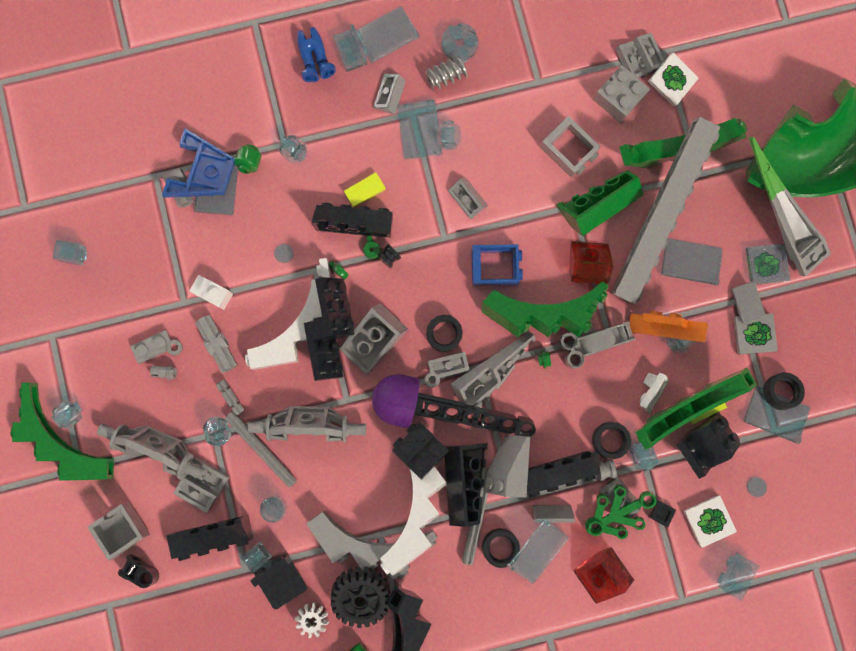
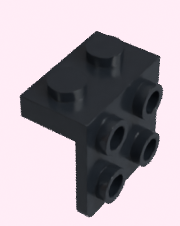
M281 555L270 562L272 565L265 569L263 566L253 573L255 576L250 580L254 587L260 586L273 609L282 607L307 589V584L289 555L283 558Z

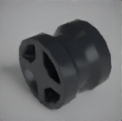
M387 245L385 250L377 255L390 269L395 261L401 259V256L390 245Z

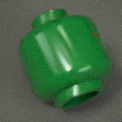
M247 144L238 149L234 164L241 173H254L258 170L262 155L257 147Z

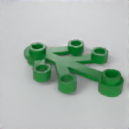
M618 484L613 489L615 496L610 512L602 517L604 508L609 504V499L606 494H599L596 497L597 507L594 517L589 518L585 523L587 533L592 536L606 533L617 536L619 539H625L628 536L626 527L618 526L615 528L608 526L612 522L632 526L636 530H643L646 524L642 517L630 518L625 515L642 506L646 509L653 508L657 502L655 495L650 491H644L640 494L639 499L620 508L622 499L626 495V489L623 485ZM623 489V492L619 494L617 490ZM650 496L649 500H644V497ZM601 498L606 499L603 503L599 502ZM641 521L642 524L637 526L636 522ZM597 523L598 526L593 528L592 524ZM624 530V534H618L619 531Z

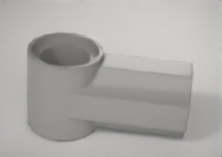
M181 167L163 174L165 183L167 178L187 182ZM174 197L179 208L188 207L195 202L193 197Z

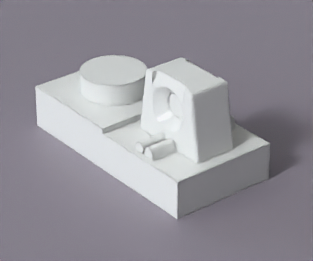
M648 373L643 381L650 389L642 395L640 407L649 414L669 382L666 375L659 373V375Z

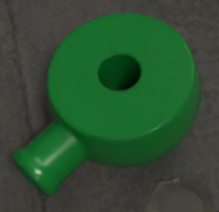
M371 235L366 236L367 243L364 245L363 253L367 258L375 259L381 252L380 245L373 242Z
M333 261L329 263V267L341 279L345 280L348 278L349 274L339 264H335Z

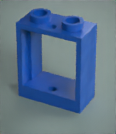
M519 244L472 245V286L518 285L520 280L523 279V270L519 269V261H522V250H519ZM480 253H512L513 279H481Z

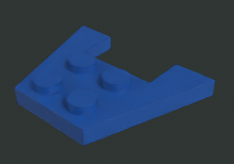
M184 128L179 143L180 148L197 153L187 182L167 178L162 193L163 198L225 195L235 165V158Z

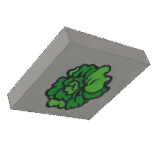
M773 313L765 314L762 321L742 324L740 316L733 317L738 355L778 351Z

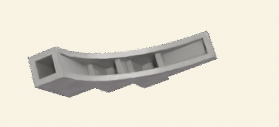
M325 510L306 523L332 563L336 561L341 563L349 557L348 553L350 552L362 570L364 567H368V570L371 571L372 568L374 569L379 565V560L383 563L380 558L395 544L375 543L358 538L335 523ZM433 529L424 534L432 546L436 544L435 540L438 537ZM410 564L394 576L391 573L389 575L393 580L397 577L399 579L403 578L409 573Z

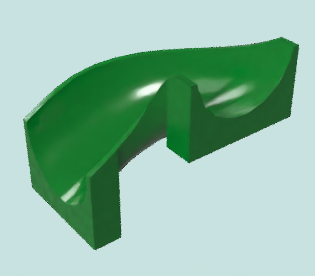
M846 78L842 80L833 92L839 107L829 118L822 122L814 123L810 113L793 104L761 148L775 173L792 197H824L856 188V84ZM754 158L746 169L747 181L760 189L766 190L758 164Z

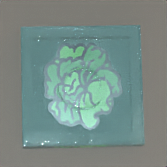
M785 244L746 248L750 282H755L756 285L791 281Z

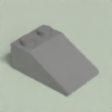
M379 304L370 309L355 328V335L349 336L340 347V350L367 375L398 343L408 328L382 304Z
M505 436L487 471L485 479L486 493L504 497L526 498L530 437Z

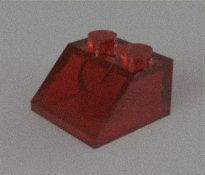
M571 241L569 268L571 282L600 284L603 281L609 284L613 269L609 244Z
M612 547L596 553L574 569V573L596 604L624 594L634 581Z

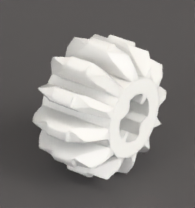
M313 602L311 608L306 603L304 609L300 608L298 610L299 615L295 617V621L300 622L296 625V629L303 628L300 634L304 635L305 632H308V638H311L313 633L316 637H319L320 631H326L324 625L329 624V620L325 618L328 616V612H321L324 608L323 605L317 609L316 602ZM315 617V622L309 623V619Z

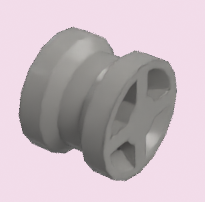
M608 459L607 462L599 461L601 473L597 474L599 480L603 481L609 477L615 479L617 472L613 459Z

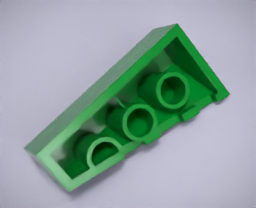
M627 170L606 180L603 186H593L589 188L590 192L580 197L577 194L571 197V201L565 204L562 201L556 205L571 227L584 236L635 202L644 193L639 177Z

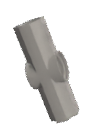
M208 315L198 319L195 323L205 340L203 341L209 354L214 357L221 372H228L238 366L228 348L229 343L219 331L212 316Z

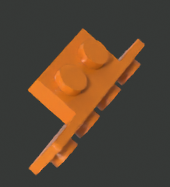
M651 311L650 314L644 313L643 315L634 313L630 315L631 323L629 325L632 333L697 342L706 341L708 323L686 320L682 318L681 314L670 313V316H663V312Z

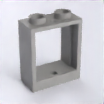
M568 116L542 141L540 148L572 178L575 174L579 176L586 169L584 165L588 161L592 163L599 156L597 152L601 146ZM568 129L591 150L575 166L553 146Z

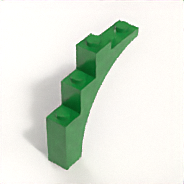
M602 281L585 295L557 304L521 302L493 290L482 302V313L516 337L526 333L530 326L549 337L562 326L579 338L583 332L587 333L591 328L592 315L596 311L597 305L599 303L602 304L608 296L606 293L608 285Z
M744 368L707 384L702 390L680 399L673 406L659 411L646 420L647 423L635 432L638 441L645 450L649 449L664 437L698 416L750 392L757 386V383L748 368Z
M21 383L19 390L21 398L19 417L21 422H13V427L10 431L12 442H36L34 447L36 461H60L57 467L59 481L114 478V458H100L88 455L68 445L51 428L43 413L39 400L38 383Z

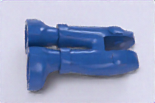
M311 27V38L306 39L303 30L297 31L298 48L305 67L301 76L305 82H317L319 80L312 51H314L322 79H328L336 72L335 65L328 63L319 32L315 27Z

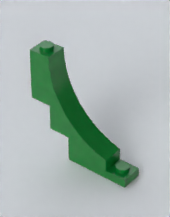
M733 118L717 124L720 126L718 131L720 135L709 151H715L747 138L745 122L741 119ZM686 135L656 141H644L637 145L624 144L619 147L624 165L650 169L664 162L674 161Z

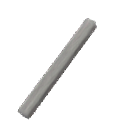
M230 412L225 417V420L288 487H292L297 481L296 478L254 433H248V427L234 412Z
M483 468L482 470L484 487H482L480 497L483 498L480 524L470 526L462 559V562L467 565H473L488 496V493L485 492V479L489 468Z

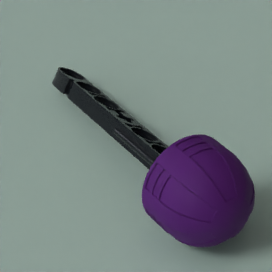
M394 374L385 377L377 384L372 396V404L377 416L384 422L399 427L409 428L413 416L418 415L507 434L514 433L516 436L531 437L536 432L534 421L530 418L518 416L517 418L513 414L419 393V378L407 375ZM430 404H437L439 408L436 411H430L428 406ZM449 408H455L457 409V413L455 415H449L447 413V410ZM474 413V416L468 418V415ZM487 416H493L495 418V420L492 423H486L484 421V419ZM506 420L513 421V425L510 427L503 426V423ZM525 424H530L532 426V428L529 431H523L521 429L522 426Z

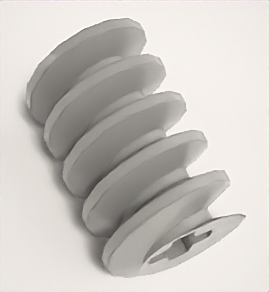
M457 56L453 57V61L448 59L446 64L441 62L439 67L434 65L433 71L430 68L426 69V77L433 92L435 85L440 90L441 83L448 86L447 80H450L453 84L455 83L454 77H457L459 81L461 80V74L466 78L468 77L463 61Z

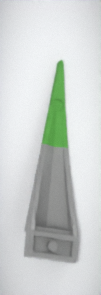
M749 137L790 260L794 261L799 275L807 276L831 254L825 238L808 219L781 182L756 139Z

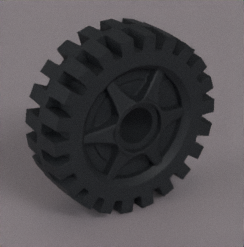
M360 566L355 568V571L349 568L347 573L343 571L340 577L338 576L333 583L331 591L332 611L334 614L336 613L338 620L342 618V623L346 624L349 621V626L351 627L354 626V623L357 624V628H361L362 624L365 627H370V622L375 625L377 620L381 621L388 612L389 606L386 604L390 598L389 584H387L386 578H383L380 572L376 574V570L373 568L370 572L368 567L360 570Z

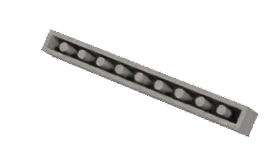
M702 117L693 119L610 294L632 304H636L642 298V289L645 284L649 283L652 276L650 273L660 260L659 254L668 244L667 237L677 225L676 219L685 208L684 202L686 198L693 192L694 187L692 185L695 179L697 180L700 177L703 163L710 157L711 151L709 150L712 144H715L719 138L720 133L718 131L720 126Z

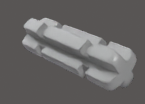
M225 380L218 382L216 387L222 392V396L228 405L232 407L234 414H241L244 408L241 403H238L239 400L231 388H228L227 382Z

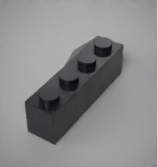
M331 203L316 205L312 218V224L316 231L391 238L393 212L387 208L371 210L367 206L352 208L351 205L342 204L340 207L333 206Z
M488 443L445 446L449 450L444 456L449 526L468 527L479 525L483 499L480 497L482 487H484L482 470L486 468L484 452L488 448Z
M588 450L528 468L527 495L531 498L540 495V491L547 490V492L556 491L560 485L566 484V487L578 484L577 480L580 479L585 481L595 479V475L601 474L598 451Z
M249 515L167 535L171 559L178 558V561L191 558L190 555L196 553L198 556L207 555L210 553L209 550L216 548L217 552L229 549V545L236 544L237 547L249 544L248 541L253 538Z

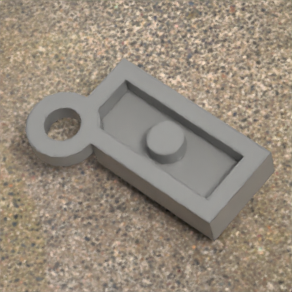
M167 330L130 346L138 364H142L167 351L171 355H179L183 350L182 343L178 340H172ZM174 344L178 345L176 351L172 350V345Z
M465 352L428 361L430 373L426 375L425 383L428 387L434 388L438 386L440 378L470 371ZM431 376H434L436 378V382L434 384H431L429 382V378Z

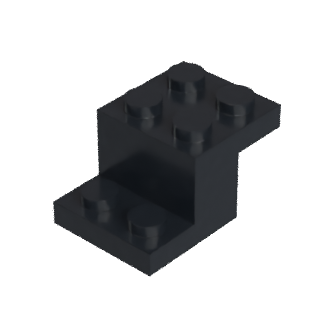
M717 412L707 422L689 430L679 441L677 447L700 479L706 476L712 467L732 459L741 443L738 435L730 429L727 419L720 412Z

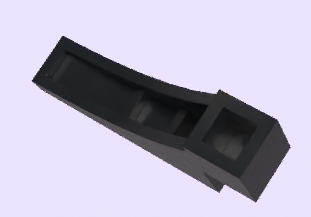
M398 586L394 587L386 604L390 607L393 620L392 651H419L432 624L423 616L417 614L423 599L413 591Z

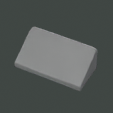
M384 74L373 106L374 109L390 114L396 113L406 83L399 74Z
M465 177L460 178L448 190L470 219L488 207L483 198Z
M755 282L732 288L742 324L762 321L765 317V312Z
M618 477L611 479L599 490L600 493L607 495L609 503L612 505L615 496L614 487L618 484L623 485L626 489V495L622 499L620 508L637 500ZM623 489L617 490L619 494L623 492ZM641 507L625 516L632 517L640 511Z
M571 505L533 506V520L536 523L575 522Z

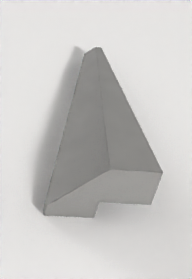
M531 332L526 333L452 382L450 385L457 399L467 405L482 407L483 404L487 405L490 401L488 399L495 389L500 388L515 368V361L519 356H524L526 353L524 349L530 341H535V335Z

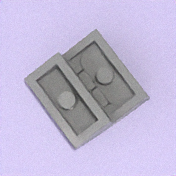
M652 33L636 37L634 41L618 45L615 49L622 65L638 79L656 72L665 61Z
M196 457L193 463L208 469L206 477L201 481L187 474L184 479L180 480L173 494L203 512L208 513L230 476Z

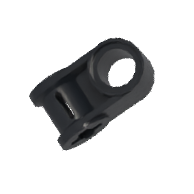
M132 554L127 555L126 563L117 572L120 577L140 588H147L159 580V572L156 568ZM145 573L150 575V582L145 580Z

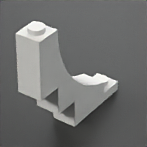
M327 258L319 259L320 265H317L318 276L331 278L329 261ZM315 279L311 282L306 304L295 322L276 339L247 350L248 355H245V360L250 369L256 370L299 362L296 343L307 341L304 323L322 318Z
M435 467L422 480L411 471L413 500L407 524L396 543L380 558L383 562L380 565L387 575L391 573L394 576L432 547L421 529L439 516L438 511L429 501V498L447 485Z

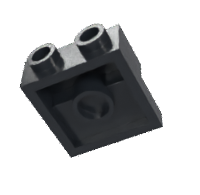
M419 422L417 425L413 423L406 432L408 434L404 439L400 437L392 445L394 449L392 451L422 480L449 450Z

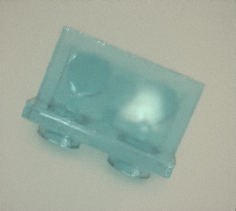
M354 24L350 25V30L333 36L346 72L367 65L366 58L369 57L366 46L362 47L360 42L362 41L359 29L355 30Z
M736 552L735 556L731 554L726 563L729 567L726 573L722 572L717 583L720 584L718 588L742 601L760 565Z

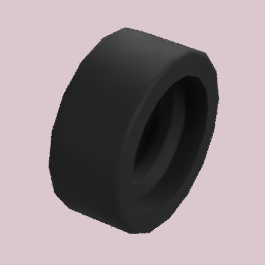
M450 315L436 316L430 321L426 332L427 340L431 347L442 352L451 351L456 348L463 334L459 321ZM442 322L450 323L456 332L454 340L446 345L438 343L433 336L435 326Z
M783 372L771 376L765 382L763 395L771 407L777 410H788L797 407L803 401L805 388L797 376ZM778 381H786L792 387L793 398L790 402L784 403L776 397L774 386Z
M606 422L595 429L592 435V444L595 451H598V454L602 457L617 459L623 457L630 449L631 436L625 426L615 422ZM615 429L622 435L623 442L620 449L608 452L601 446L600 438L604 431Z
M502 528L494 529L486 534L482 543V550L489 564L498 568H505L514 564L520 555V545L515 535ZM499 536L508 538L513 547L510 556L503 560L494 558L489 550L491 541Z

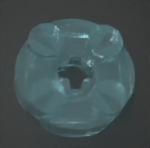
M467 24L451 25L442 35V51L451 60L457 56L463 63L467 62L468 59L475 55L478 49L476 32ZM460 39H463L464 45L457 46V43L455 41H460Z

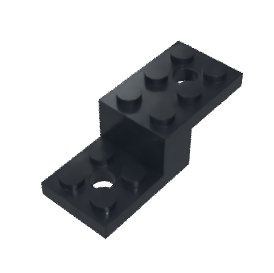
M320 277L315 279L322 318L304 323L314 381L343 378V367L340 362L339 347L336 340L355 335L344 279Z

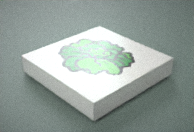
M673 52L648 82L674 107L677 106L699 78Z
M720 495L683 510L701 548L737 532Z

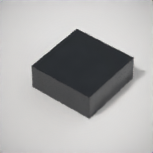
M657 500L648 518L669 527L676 509Z

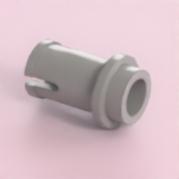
M152 365L150 375L153 378H167V380L171 381L177 376V368L173 367V365L169 367Z

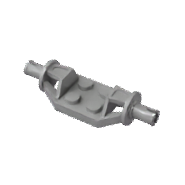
M289 406L275 416L268 414L266 422L249 421L248 433H265L267 441H272V439L287 441L289 434H311L314 436L326 435V441H343V443H346L349 435L366 436V423L351 424L348 422L347 416H341L330 407ZM331 421L341 425L342 427L331 424Z
M103 423L97 430V435L110 440V449L114 451L119 450L126 455H130L135 451L145 454L153 460L161 461L163 463V471L176 475L180 480L189 474L202 481L207 475V468L193 463L194 455L189 453L182 440L155 428L144 426L128 429L127 425L122 424L117 429H114ZM178 456L183 459L182 462L177 459Z

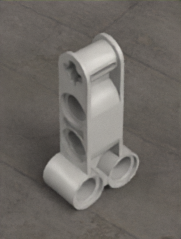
M629 321L577 338L576 335L570 332L562 335L558 340V346L563 351L568 352L564 359L565 365L570 369L579 368L584 364L585 356L636 340L629 325L631 322ZM565 337H569L572 340L571 347H567L564 344ZM572 355L578 357L579 362L577 365H573L570 362Z

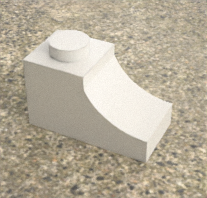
M198 275L190 289L191 293L223 310L233 295L229 290Z

